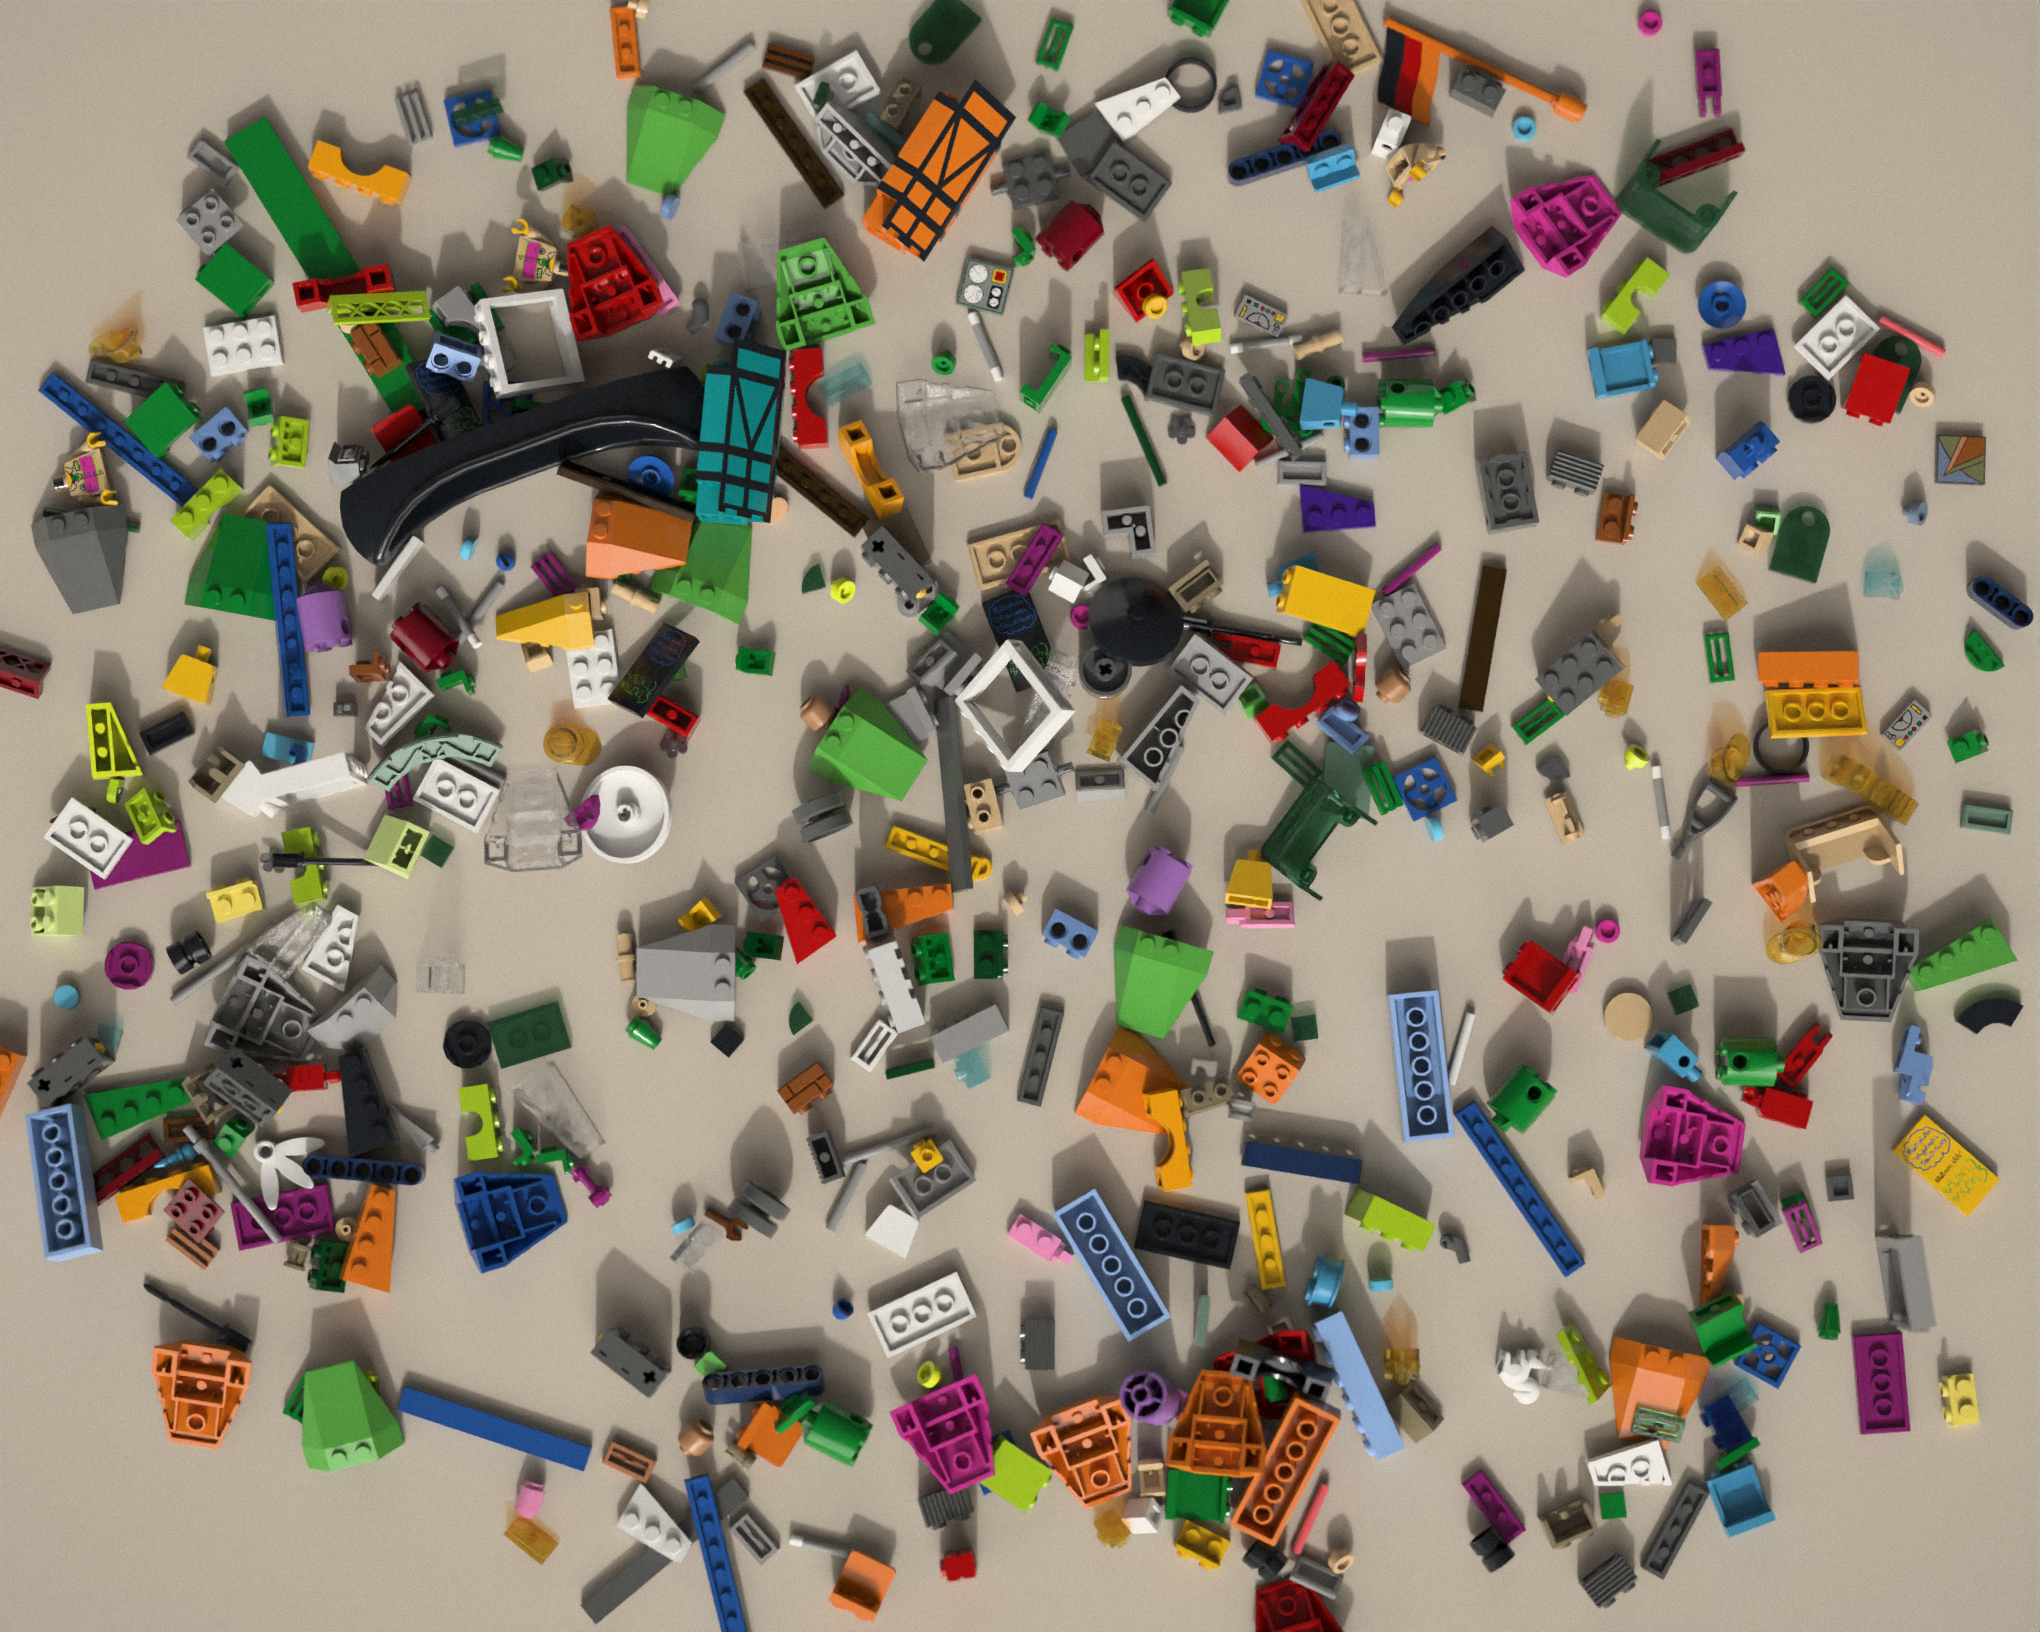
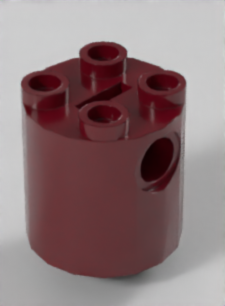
M1070 200L1037 234L1035 240L1042 246L1041 250L1049 258L1054 256L1058 260V265L1068 272L1105 234L1101 215L1088 203L1078 204Z
M417 602L411 607L410 613L405 618L400 616L393 622L391 627L394 630L390 633V638L424 673H429L432 670H443L454 661L459 638L426 605Z

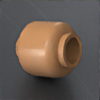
M1388 668L1375 682L1378 689L1376 695L1384 703L1390 701L1397 704L1410 692L1411 686L1409 683L1411 679L1400 668L1396 670Z
M811 695L799 708L801 710L800 718L814 731H819L822 728L825 731L828 730L833 723L832 718L836 713L835 707L822 695L816 697Z
M703 1419L690 1420L678 1434L681 1451L688 1456L704 1454L714 1441L713 1427Z

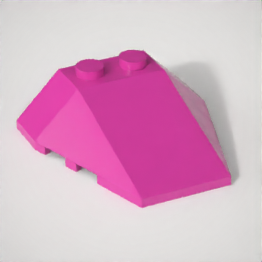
M1595 175L1569 179L1567 182L1557 184L1553 182L1541 187H1528L1510 199L1513 225L1516 233L1543 269L1565 278L1587 264L1589 258L1622 215L1621 210Z
M1662 1085L1647 1106L1639 1158L1647 1182L1672 1187L1682 1183L1739 1173L1746 1124L1723 1110L1715 1108L1706 1100L1698 1098L1687 1089Z
M977 1373L889 1412L901 1438L910 1444L915 1450L914 1453L923 1459L930 1467V1471L950 1494L995 1475L988 1400Z

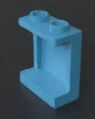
M1646 338L1641 339L1639 342L1609 348H1591L1586 353L1596 400L1650 390L1654 388L1655 382L1658 381L1656 367L1652 368L1650 358H1653L1652 345L1647 344Z
M1746 1460L1733 1463V1468L1726 1471L1723 1469L1714 1470L1709 1473L1710 1477L1704 1479L1725 1535L1728 1537L1736 1536L1776 1520L1773 1510L1769 1509L1754 1470L1756 1467L1754 1463L1746 1462Z

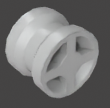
M1231 1098L1232 1110L1228 1113V1118L1252 1122L1251 1110L1255 1107V1103Z

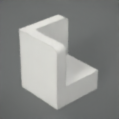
M1153 1497L1134 1498L1128 1500L1121 1520L1134 1534L1157 1533L1165 1512Z

